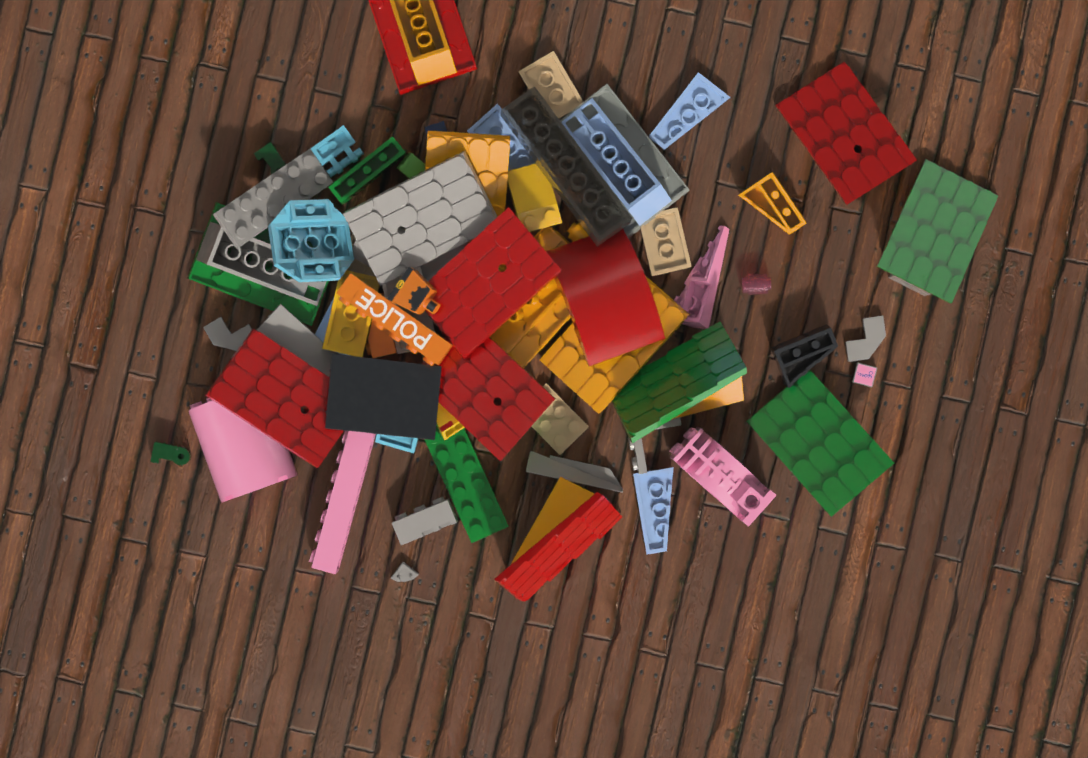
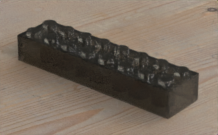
M535 86L501 109L500 116L596 246H599L631 223L632 217Z

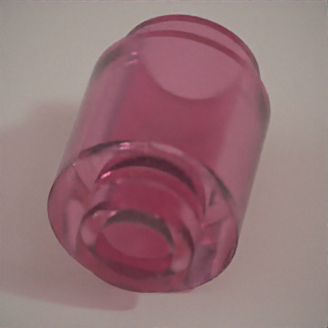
M752 274L742 277L743 293H748V295L768 294V290H771V277L767 278V274Z

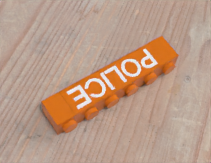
M351 273L336 293L340 296L339 301L346 306L350 304L357 308L355 312L363 318L367 316L374 320L372 324L380 330H383V328L389 330V336L397 342L400 340L406 342L408 350L414 354L417 351L424 355L423 360L431 366L434 363L439 366L453 346Z

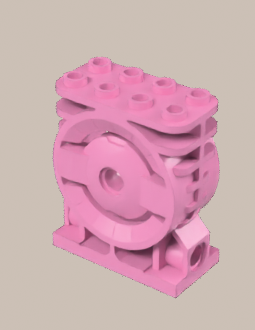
M690 427L683 435L685 440L681 444L677 442L671 448L670 452L672 454L670 458L736 515L739 520L750 526L776 497V494L766 488L748 469L705 433L700 427Z

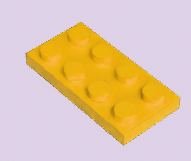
M346 270L337 283L322 349L363 357L372 318L360 316L355 312L357 309L352 304L346 306L338 300L340 296L336 293L350 273L377 292L380 284L374 276Z

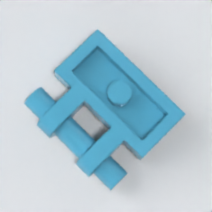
M344 125L311 148L322 166L328 162L332 164V167L327 170L330 177L337 173H342L345 167L352 162L356 163L359 161L358 158L364 154L360 147L354 152L350 149V146L356 142ZM345 151L348 156L337 162L335 157Z

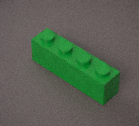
M391 137L328 188L340 203L344 205L407 154L395 138Z

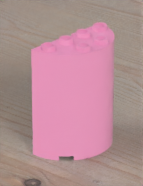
M207 398V403L205 404L198 402L190 405L191 409L188 411L221 503L298 475L290 451L212 399Z

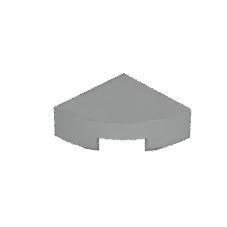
M402 562L391 576V579L397 582H407L416 578L419 573L405 562Z

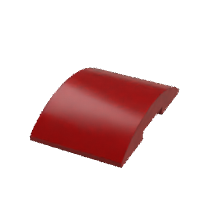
M621 225L546 251L561 269V272L554 279L562 293L573 321L574 331L588 367L665 339L659 313L648 281L633 246Z

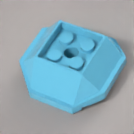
M329 199L290 200L268 225L274 266L298 282L339 280L354 261L348 222ZM307 241L312 243L313 248L308 246Z

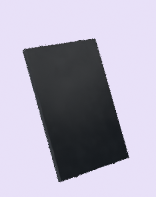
M332 354L325 411V429L435 440L442 366Z

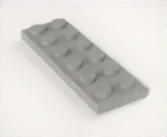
M308 149L213 215L237 249L267 229L268 225L290 200H308L332 184L333 181L311 149Z

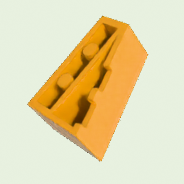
M774 172L738 195L789 235L807 223Z

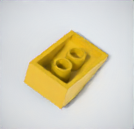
M545 161L508 170L507 183L515 214L529 232L562 223Z

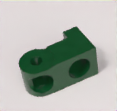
M271 142L254 153L258 161L264 159L271 168V175L286 165Z
M156 441L154 442L150 462L159 464L161 459L173 461L177 465H185L191 460V452L185 447Z

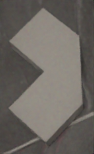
M883 316L862 319L865 339L845 342L848 362L865 360L871 357L886 337Z
M222 317L203 327L213 345L235 351L238 350L252 330L248 324L231 334Z

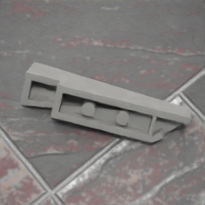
M530 451L526 472L557 479L561 476L571 482L623 493V488L610 468L552 455L548 458Z

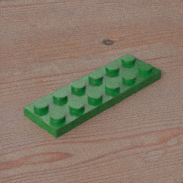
M436 425L435 440H424L471 543L509 527L465 428L444 440Z

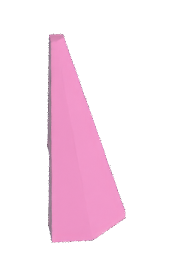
M726 226L718 227L719 233L713 242L710 241L708 243V251L704 257L699 258L684 283L686 286L681 295L676 296L674 299L678 305L690 314L682 323L683 325L692 328H709L729 229Z

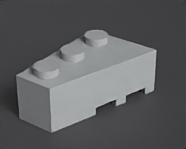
M444 497L433 500V505L429 507L421 505L414 508L415 513L407 515L405 512L395 516L396 521H393L392 525L400 544L404 545L427 534L441 530V528L457 523L458 518L449 498L444 500Z

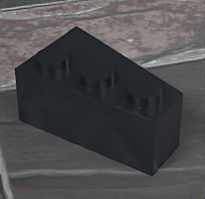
M826 324L770 347L784 384L790 388L801 376L808 373L814 365L835 350L838 344L831 327Z

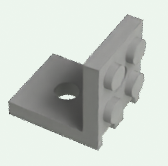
M680 417L668 421L657 429L681 426ZM628 437L629 447L631 450H634L635 457L631 458L633 470H637L639 474L647 473L642 438L631 443Z

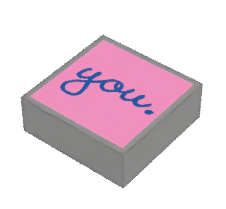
M857 363L852 383L873 387L877 367Z

